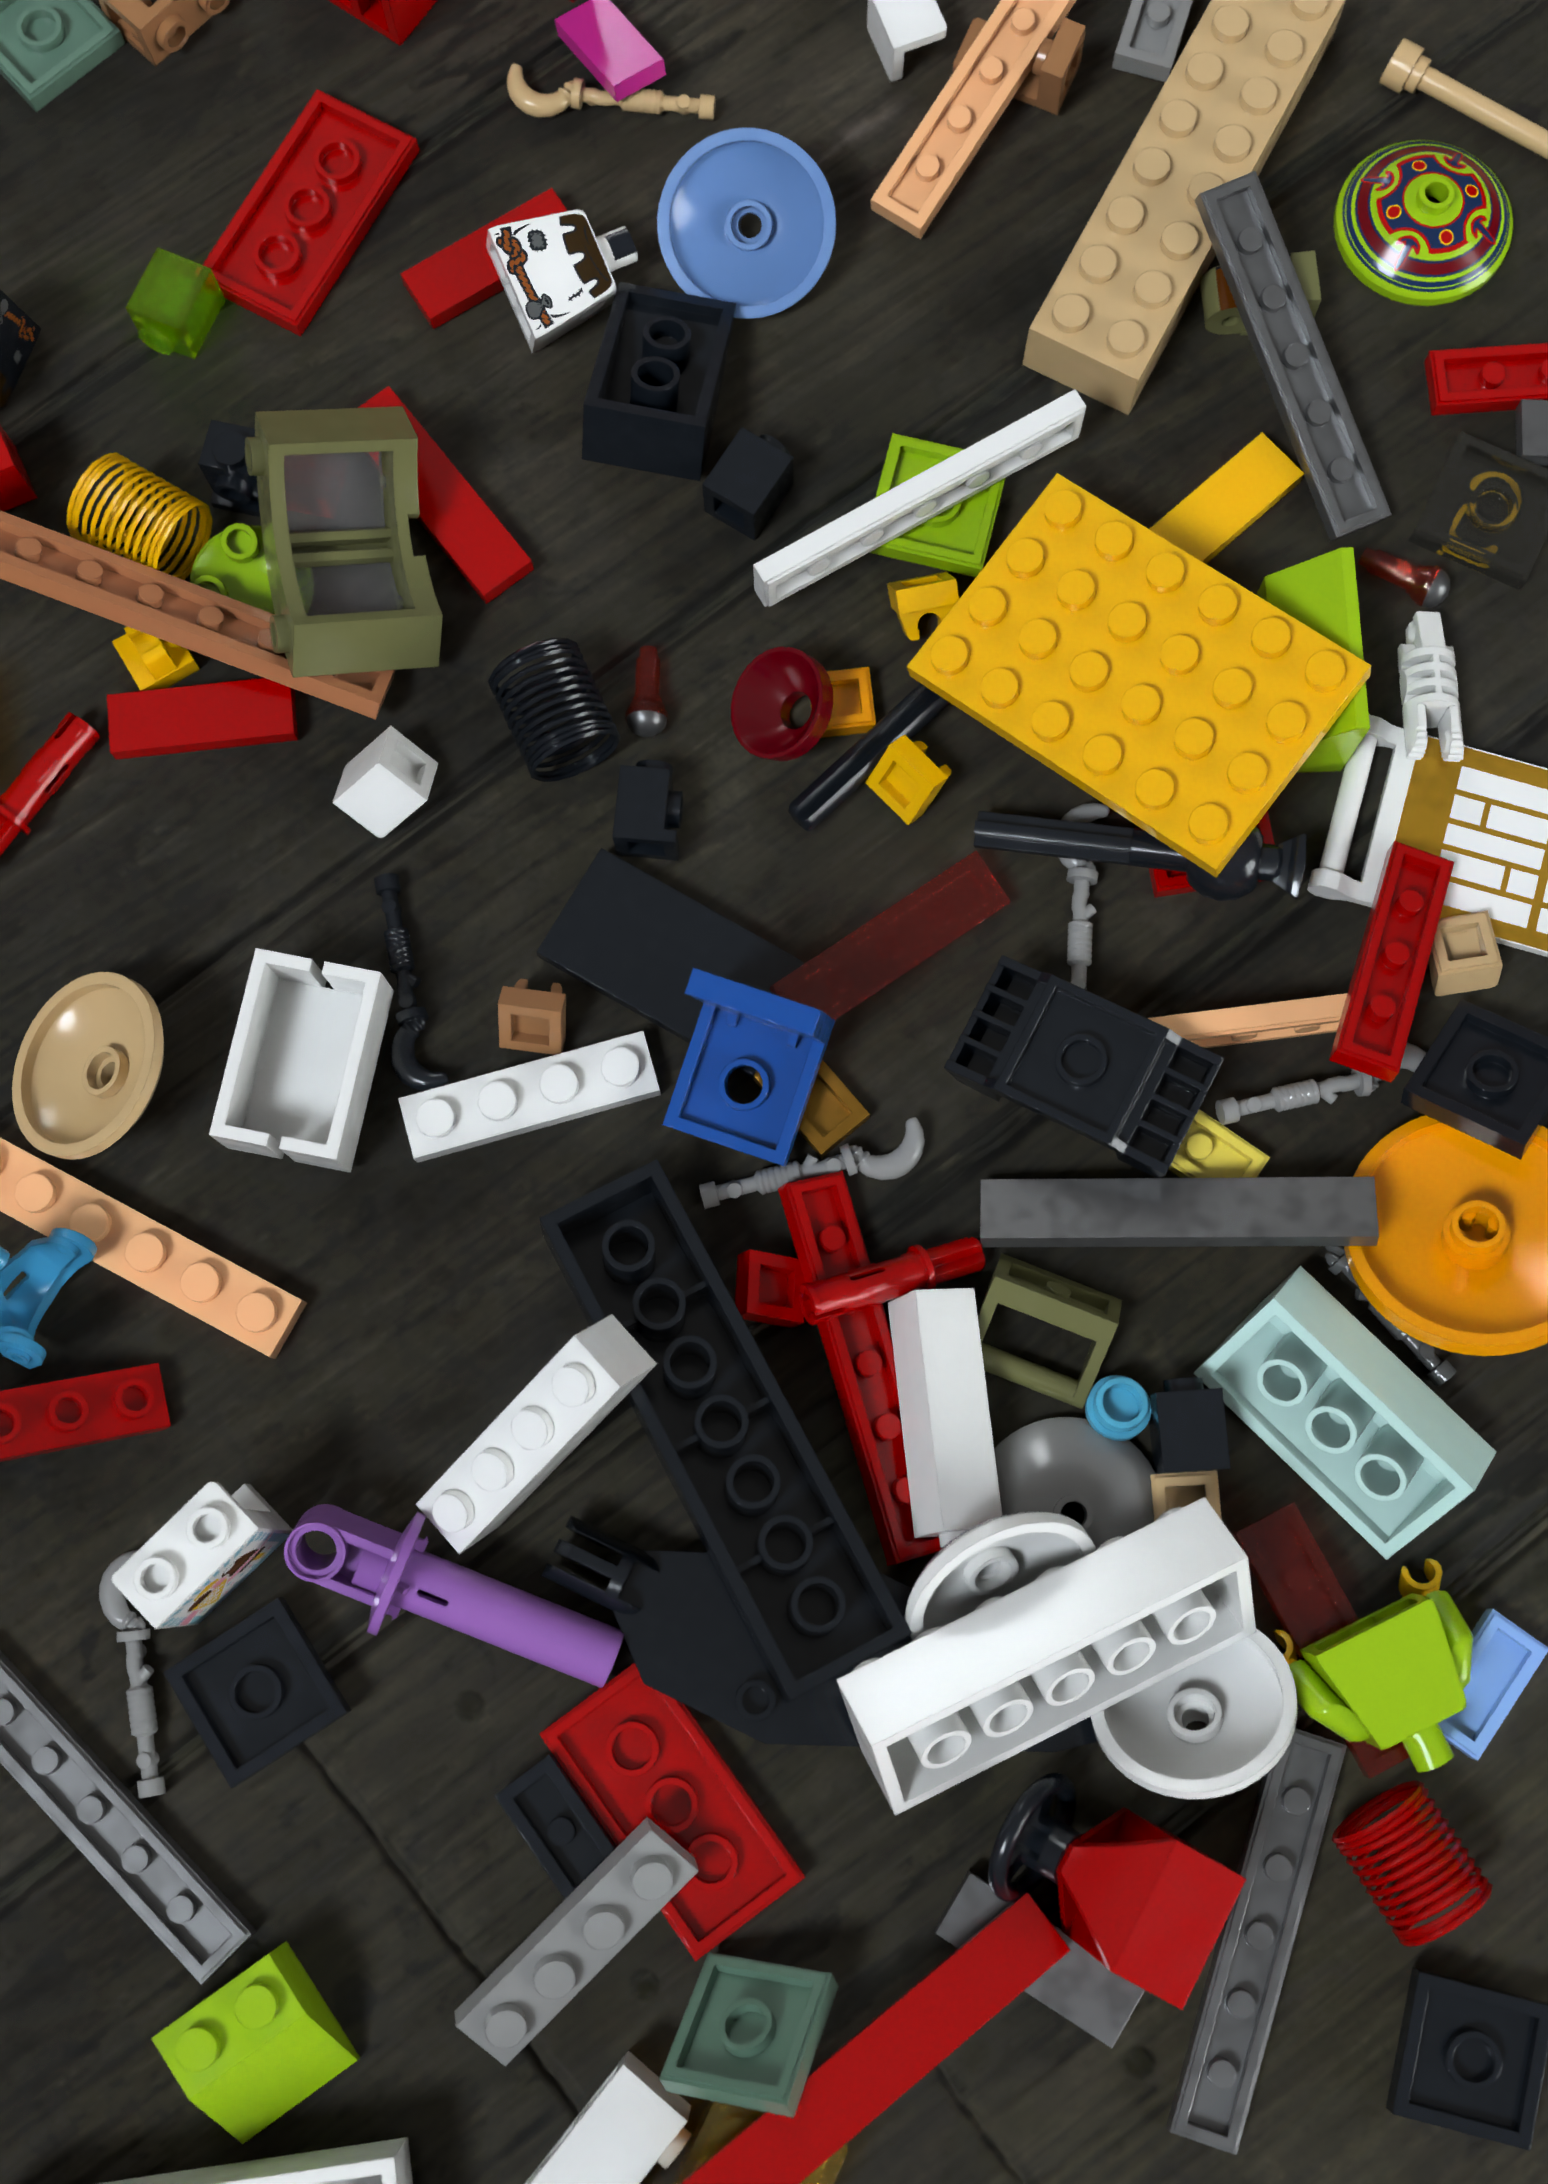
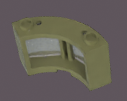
M403 406L255 412V437H246L245 460L249 475L257 476L264 553L275 615L270 617L272 647L275 653H285L292 678L438 667L443 614L435 596L426 555H413L408 519L418 518L420 515L417 470L418 437Z

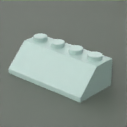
M1301 1265L1271 1292L1194 1372L1197 1377L1203 1379V1383L1209 1389L1222 1388L1224 1403L1386 1560L1475 1491L1496 1454V1451Z

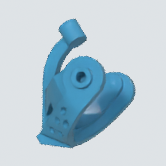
M55 1228L51 1231L49 1237L30 1241L11 1259H9L10 1253L0 1246V1353L3 1357L28 1369L42 1365L47 1352L39 1343L34 1341L36 1329L61 1287L79 1268L93 1260L98 1248L88 1237L74 1230ZM23 1271L26 1276L4 1296L3 1293L10 1283Z

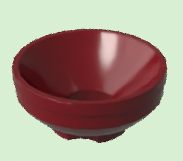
M780 646L758 655L739 677L732 696L731 723L740 745L749 753L765 760L784 762L806 754L818 743L831 719L833 687L830 677L824 666L815 658L793 647ZM807 695L812 706L810 717L802 727L794 729L790 722L791 708L800 697Z

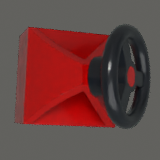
M1049 1773L1040 1777L1015 1802L996 1837L991 1852L988 1872L989 1885L993 1894L1002 1901L1012 1902L1017 1901L1026 1892L1028 1894L1032 1892L1044 1878L1058 1885L1061 1931L1112 1973L1183 2010L1243 1888L1246 1878L1190 1843L1125 1807L1085 1834H1082L1072 1828L1076 1810V1791L1072 1781L1061 1773ZM1056 1794L1054 1816H1051L1049 1811L1053 1796ZM1023 1864L1027 1866L1018 1876L1013 1878Z

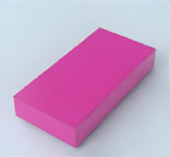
M589 0L554 19L558 36L616 102L666 75L663 58L610 0Z

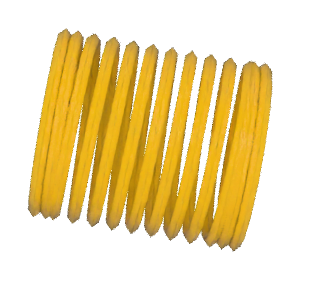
M115 452L105 454L92 462L80 476L68 503L66 524L70 536L74 539L119 556L123 554L124 558L160 570L176 551L185 531L188 511L192 509L191 523L186 539L178 555L163 571L169 574L182 559L191 542L196 526V507H198L200 519L195 542L185 561L172 575L184 580L191 573L198 553L209 541L213 519L209 505ZM116 464H122L113 471L109 472L106 475V477L97 485L95 491L93 492L92 496L90 497L82 518V535H80L78 530L79 515L85 498L90 492L92 486L106 470H108ZM124 470L123 474L117 477L108 487L97 504L91 520L90 533L86 534L88 518L95 500L112 477ZM123 481L122 487L113 496L106 508L100 526L96 528L104 504L113 490ZM142 489V493L137 498L139 490ZM150 494V499L145 503L147 495ZM158 499V504L153 508L155 500ZM130 501L129 507H128V509H127V511H126V513H125L123 519L121 520V522L119 523V525L116 527L117 522L119 521V519H120L121 515L123 514V512H124V510H125V508H126L128 502ZM166 504V509L161 514L162 508ZM137 506H138V509H137V511H136V513H135V515H134V517H133V519H132V521H131L129 527H128V528L126 529V531L124 532V530H125V528H126V525H127L129 519L131 518L133 512L135 511V509H136ZM146 512L137 532L134 534L135 528L137 527L139 521ZM183 516L178 534L170 550L161 562L158 563L160 555L167 548L175 532L177 522ZM153 519V521H152V523H151V525H150V527H149V529H148L146 535H145L144 538L142 539L145 530L147 529L148 525L150 524L151 520ZM116 537V542L112 544V540ZM124 542V547L120 549V545ZM141 551V555L137 558V553Z

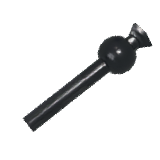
M978 811V818L975 820L974 848L1186 872V880L1190 886L1202 896L1217 901L1237 900L1251 893L1257 887L1258 880L1271 881L1294 899H1298L1306 865L1307 834L1303 833L1277 845L1263 843L1264 836L1256 826L1217 878L1139 828Z

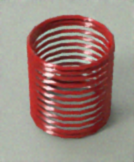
M1416 1780L1404 1782L1390 1788L1356 1809L1335 1829L1332 1837V1842L1336 1843V1848L1340 1849L1339 1853L1347 1856L1346 1863L1354 1866L1352 1873L1360 1876L1359 1883L1367 1886L1366 1893L1373 1896L1372 1902L1380 1906L1379 1913L1386 1916L1385 1922L1393 1926L1392 1932L1399 1939V1943L1407 1947L1419 1946L1433 1941L1471 1918L1490 1898L1493 1885L1488 1882L1487 1877L1481 1875L1482 1869L1474 1866L1475 1858L1467 1856L1469 1849L1461 1847L1462 1839L1454 1837L1455 1829L1447 1827L1449 1819L1440 1817L1442 1809L1434 1807L1435 1799L1427 1797L1429 1790L1424 1788V1783ZM1406 1800L1403 1804H1401L1397 1809L1389 1813L1387 1816L1377 1821L1376 1823L1370 1825L1369 1827L1363 1829L1367 1824H1369L1379 1815H1381L1388 1809L1392 1808L1396 1804ZM1428 1804L1423 1810L1416 1812L1421 1805ZM1435 1813V1815L1431 1819H1428L1420 1823L1427 1817V1815ZM1442 1823L1439 1828L1428 1832L1434 1825ZM1449 1833L1445 1838L1436 1841L1442 1834ZM1456 1842L1452 1848L1444 1850L1449 1844ZM1384 1846L1375 1855L1366 1858L1369 1853ZM1463 1852L1459 1858L1452 1859L1455 1854ZM1353 1856H1358L1356 1860H1352ZM1389 1857L1380 1866L1372 1868L1378 1861ZM1469 1862L1466 1867L1459 1869L1463 1863ZM1359 1866H1364L1362 1870L1358 1869ZM1394 1868L1386 1876L1377 1879L1383 1872ZM1476 1872L1475 1875L1468 1876L1470 1873ZM1399 1879L1393 1886L1384 1889L1389 1882ZM1478 1888L1472 1896L1447 1914L1412 1929L1416 1923L1441 1912L1462 1898L1471 1889ZM1404 1890L1398 1897L1390 1899L1394 1893ZM1410 1900L1404 1907L1397 1909L1401 1903Z

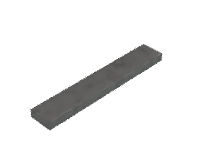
M1256 171L1200 193L1195 199L1196 206L1300 467L1304 472V477L1330 542L1392 515Z
M1375 1177L981 1179L980 1241L982 1247L1377 1246L1379 1239Z
M0 1650V1763L201 1985L204 1984L257 1930Z
M1295 1728L1290 1744L1283 1756L1262 1777L1236 1873L1246 1878V1881L1216 1943L1166 2124L1167 2129L1171 2133L1237 2155L1347 1745Z

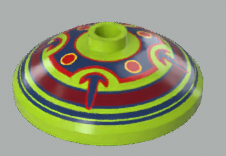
M1411 140L1394 143L1367 156L1353 169L1346 179L1338 196L1334 212L1336 243L1343 260L1352 273L1374 292L1393 301L1416 306H1434L1451 303L1469 296L1480 289L1496 273L1505 258L1513 231V215L1509 198L1501 182L1491 169L1474 155L1461 148L1431 140ZM1427 197H1433L1441 203H1433Z

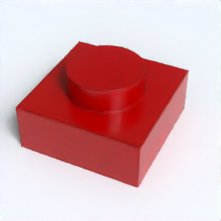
M752 1249L738 1254L735 1305L744 1320L788 1328L804 1323V1315L799 1304V1294H801L799 1288L801 1284L805 1283L799 1259Z

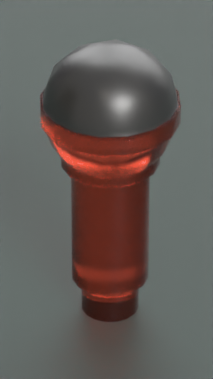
M1366 547L1358 564L1366 567L1369 573L1406 589L1405 593L1409 594L1410 598L1420 607L1431 608L1437 606L1449 594L1450 579L1447 573L1437 565H1419L1416 567L1380 549L1374 551Z
M643 646L640 648L639 657L636 659L635 695L625 711V719L629 729L635 735L645 738L654 737L659 734L668 722V712L662 703V698L659 696L660 659L658 658V649L654 646Z

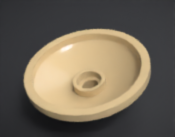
M90 973L62 987L46 1002L32 1021L21 1043L14 1067L12 1102L14 1114L21 1132L31 1145L38 1150L58 1158L70 1160L93 1156L107 1149L124 1136L146 1110L156 1090L162 1070L164 1036L158 1007L152 996L142 985L117 973Z

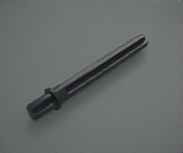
M920 683L790 803L788 812L791 817L804 830H814L867 781L892 742L904 734L911 740L950 702Z

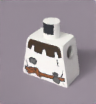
M580 209L498 225L488 229L486 248L532 353L543 349L611 305L617 291L611 272L638 261L633 239L625 226L595 237L585 212Z

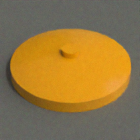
M1426 1115L1411 1120L1387 1134L1367 1153L1353 1176L1375 1177L1379 1230L1377 1246H1344L1352 1275L1368 1301L1385 1319L1401 1331L1430 1346L1449 1352L1474 1356H1502L1524 1352L1548 1343V1128L1540 1127L1522 1159H1518Z

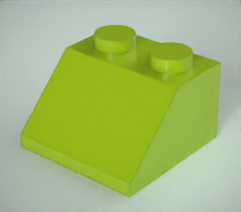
M287 1941L151 2038L187 2098L242 2144L360 2058Z

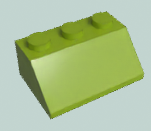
M1353 547L1333 550L1264 577L1256 595L1364 660ZM1366 682L1297 773L1331 772L1343 769L1370 729Z

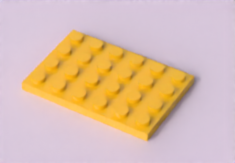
M1057 473L910 661L907 669L910 677L1217 878L1370 677L1372 665Z

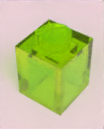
M157 247L125 308L139 332V338L148 347L165 355H170L172 351L195 359L225 302V298L211 268Z

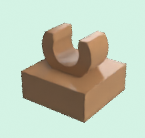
M528 979L518 980L514 987H502L498 1001L499 1048L552 1055L563 1052L566 1040V994H562L560 983H553L551 992L528 989Z

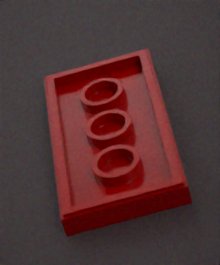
M317 89L197 272L196 276L200 285L301 337L419 153L420 149L417 138Z
M635 1663L539 1734L616 1847L648 1817L695 1857L699 1871L660 1910L695 1962L805 1878L803 1870L687 1705L645 1685Z

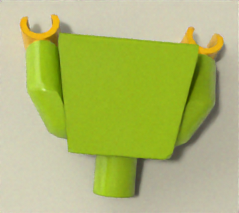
M1425 1559L1424 1573L1430 1582H1416L1410 1577L1407 1567L1402 1566L1398 1587L1403 1598L1300 1649L1305 1660L1297 1661L1295 1647L1288 1633L1283 1630L1274 1631L1276 1640L1286 1649L1283 1656L1294 1678L1297 1703L1310 1718L1349 1742L1365 1741L1380 1750L1390 1748L1402 1742L1416 1771L1420 1773L1438 1768L1454 1757L1438 1723L1466 1707V1697L1463 1689L1470 1682L1473 1634L1450 1594L1439 1590L1443 1572L1441 1565L1434 1559Z

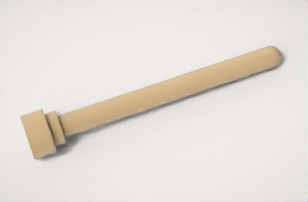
M1405 37L1402 39L1379 81L1380 84L1398 94L1403 89L1412 94L1418 89L1548 160L1547 129L1430 67L1429 65L1432 60L1422 55L1425 48Z

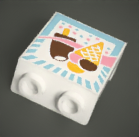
M208 1482L112 1575V1582L155 1629L198 1625L288 1538L293 1529L250 1484L244 1483L231 1496L220 1483Z

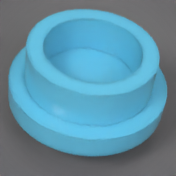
M1111 1375L1102 1378L1091 1388L1085 1402V1413L1091 1427L1100 1435L1115 1441H1126L1139 1435L1147 1426L1151 1417V1403L1146 1390L1137 1381L1127 1376Z

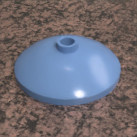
M728 129L708 136L698 142L681 157L672 169L659 201L657 215L658 240L662 256L672 277L688 295L736 303L735 318H762L784 311L799 302L814 288L826 270L836 238V209L831 189L823 172L811 156L799 145L778 133L765 129ZM748 214H756L761 220V230L753 238L744 236L740 227L742 219Z

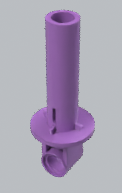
M321 1504L310 1508L302 1515L286 1540L284 1557L288 1568L294 1575L302 1580L313 1582L372 1606L367 1633L377 1636L386 1614L392 1616V1620L397 1618L400 1609H404L599 1688H603L623 1640L624 1633H622L621 1629L426 1552L428 1538L427 1536L425 1539L419 1537L426 1519V1515L421 1512H417L403 1533H400L345 1511L338 1506ZM309 1531H322L328 1534L335 1542L336 1552L325 1555L313 1551L306 1542L305 1533Z

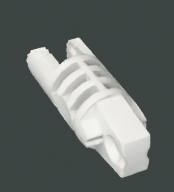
M1417 611L1413 616V621L1408 624L1406 629V644H1400L1397 649L1407 760H1421L1428 743L1426 728L1438 727L1441 758H1443V761L1460 762V760H1463L1464 742L1460 702L1458 701L1459 692L1453 646L1445 645L1440 613Z

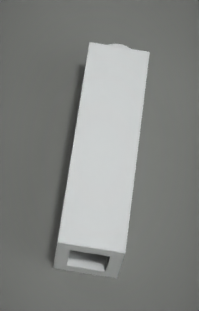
M974 1288L917 1289L888 1302L914 1538L939 1536L940 1548H943L954 1538L972 1527L1002 1516Z

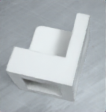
M868 0L867 29L888 78L892 83L903 78L904 52L944 39L946 37L947 25L936 0Z
M389 726L345 766L332 803L376 837L383 838L428 800L438 762L395 728Z

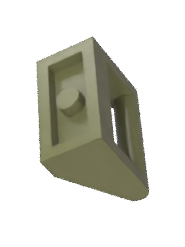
M1001 1253L977 1314L984 1371L1083 1409L1118 1327L1122 1300ZM999 1303L1091 1339L1092 1342L1078 1380L983 1343L982 1341L997 1304Z

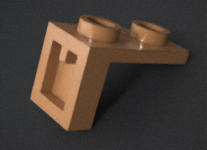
M98 0L104 14L121 31L123 38L155 66L163 61L171 52L181 49L190 35L213 15L222 12L230 2V0H157L153 4L150 0Z
M974 18L953 62V73L986 24V20L981 18ZM1063 18L1054 40L1045 37L1042 41L1033 68L1013 98L1058 115L1081 64L1086 26Z

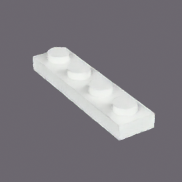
M639 1031L401 1097L398 1100L413 1159L419 1163L661 1095L644 1031Z

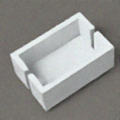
M256 948L209 1135L228 1149L283 1159L285 1153L295 1162L351 1173L394 993L393 988L383 974L378 971L326 961L321 971L313 959ZM326 981H328L334 989L326 988Z

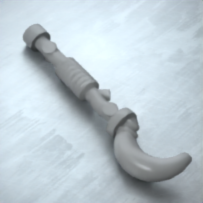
M1100 803L1082 804L1071 809L1061 820L1091 823L1096 819L1108 816L1110 808ZM1058 857L1061 863L1068 868L1066 881L1074 884L1071 907L1073 921L1068 923L1067 964L1071 966V983L1087 990V967L1092 964L1093 924L1088 919L1097 913L1091 903L1087 905V900L1090 895L1089 886L1097 884L1099 873L1096 871L1092 861Z
M1407 1043L1400 1069L1415 1072L1426 1052L1416 1045ZM1352 1069L1351 1075L1330 1077L1320 1082H1316L1314 1079L1303 1080L1302 1082L1273 1087L1268 1094L1238 1101L1234 1097L1217 1100L1215 1104L1216 1115L1221 1125L1239 1122L1240 1116L1270 1109L1282 1112L1317 1104L1320 1098L1332 1104L1338 1097L1336 1092L1354 1090L1355 1094L1359 1097L1370 1096L1379 1087L1378 1082L1382 1079Z
M916 1117L908 1119L905 1124L906 1132L902 1143L889 1154L871 1155L869 1151L864 1152L862 1146H849L847 1143L839 1146L840 1155L828 1157L822 1161H818L817 1157L808 1153L803 1164L793 1161L788 1162L786 1166L776 1165L756 1170L754 1176L731 1180L719 1185H715V1181L700 1184L699 1189L704 1208L719 1206L720 1200L738 1198L740 1195L756 1191L762 1195L776 1192L778 1188L786 1183L835 1173L845 1169L849 1176L859 1171L866 1177L881 1181L898 1179L909 1173L918 1164L923 1154L925 1139L922 1126Z
M130 1551L114 1559L103 1573L99 1585V1601L102 1611L110 1623L121 1630L116 1632V1642H125L126 1666L130 1679V1688L126 1691L128 1713L130 1716L129 1722L131 1735L137 1738L139 1755L136 1758V1764L141 1770L142 1780L137 1781L138 1797L146 1798L165 1794L166 1789L164 1776L158 1775L157 1765L160 1761V1756L155 1750L154 1734L158 1731L153 1686L147 1684L148 1679L154 1673V1669L150 1665L143 1664V1658L147 1653V1649L142 1644V1640L150 1639V1628H146L142 1617H137L135 1612L130 1611L126 1597L112 1582V1575L137 1552Z

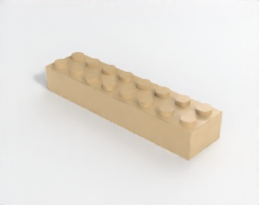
M1346 0L1210 1L1033 320L1028 332L1022 365L1072 389H1076V391L1122 413L1130 414L1194 296L1201 277L1207 272L1216 255L1196 206L1195 199L1202 192L1253 171H1256L1257 176L1260 174L1333 39Z

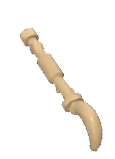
M513 63L507 75V89L513 103L524 113L538 118L553 117L565 111L570 105L573 109L581 110L583 103H587L590 106H620L622 111L657 115H660L663 111L679 112L681 115L692 113L699 114V119L714 120L715 95L701 94L699 99L690 98L685 94L669 96L664 95L662 90L642 88L616 102L606 89L599 90L585 87V80L575 77L574 80L565 82L564 88L559 87L557 92L544 94L536 92L528 86L523 77L522 67L519 64Z

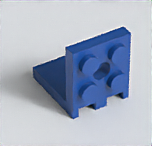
M693 968L685 994L703 1002V1006L662 1125L781 1166H786L835 1020L822 1010ZM750 1066L756 1069L762 1078V1091L754 1101L740 1104L728 1092V1079L736 1069Z

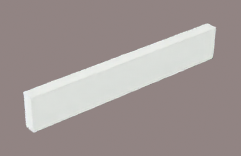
M1076 389L753 564L754 590L764 607H771L1079 438L1086 410L1084 401Z

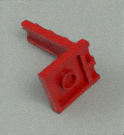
M159 1363L0 1391V1462L158 1432L169 1428L171 1423Z

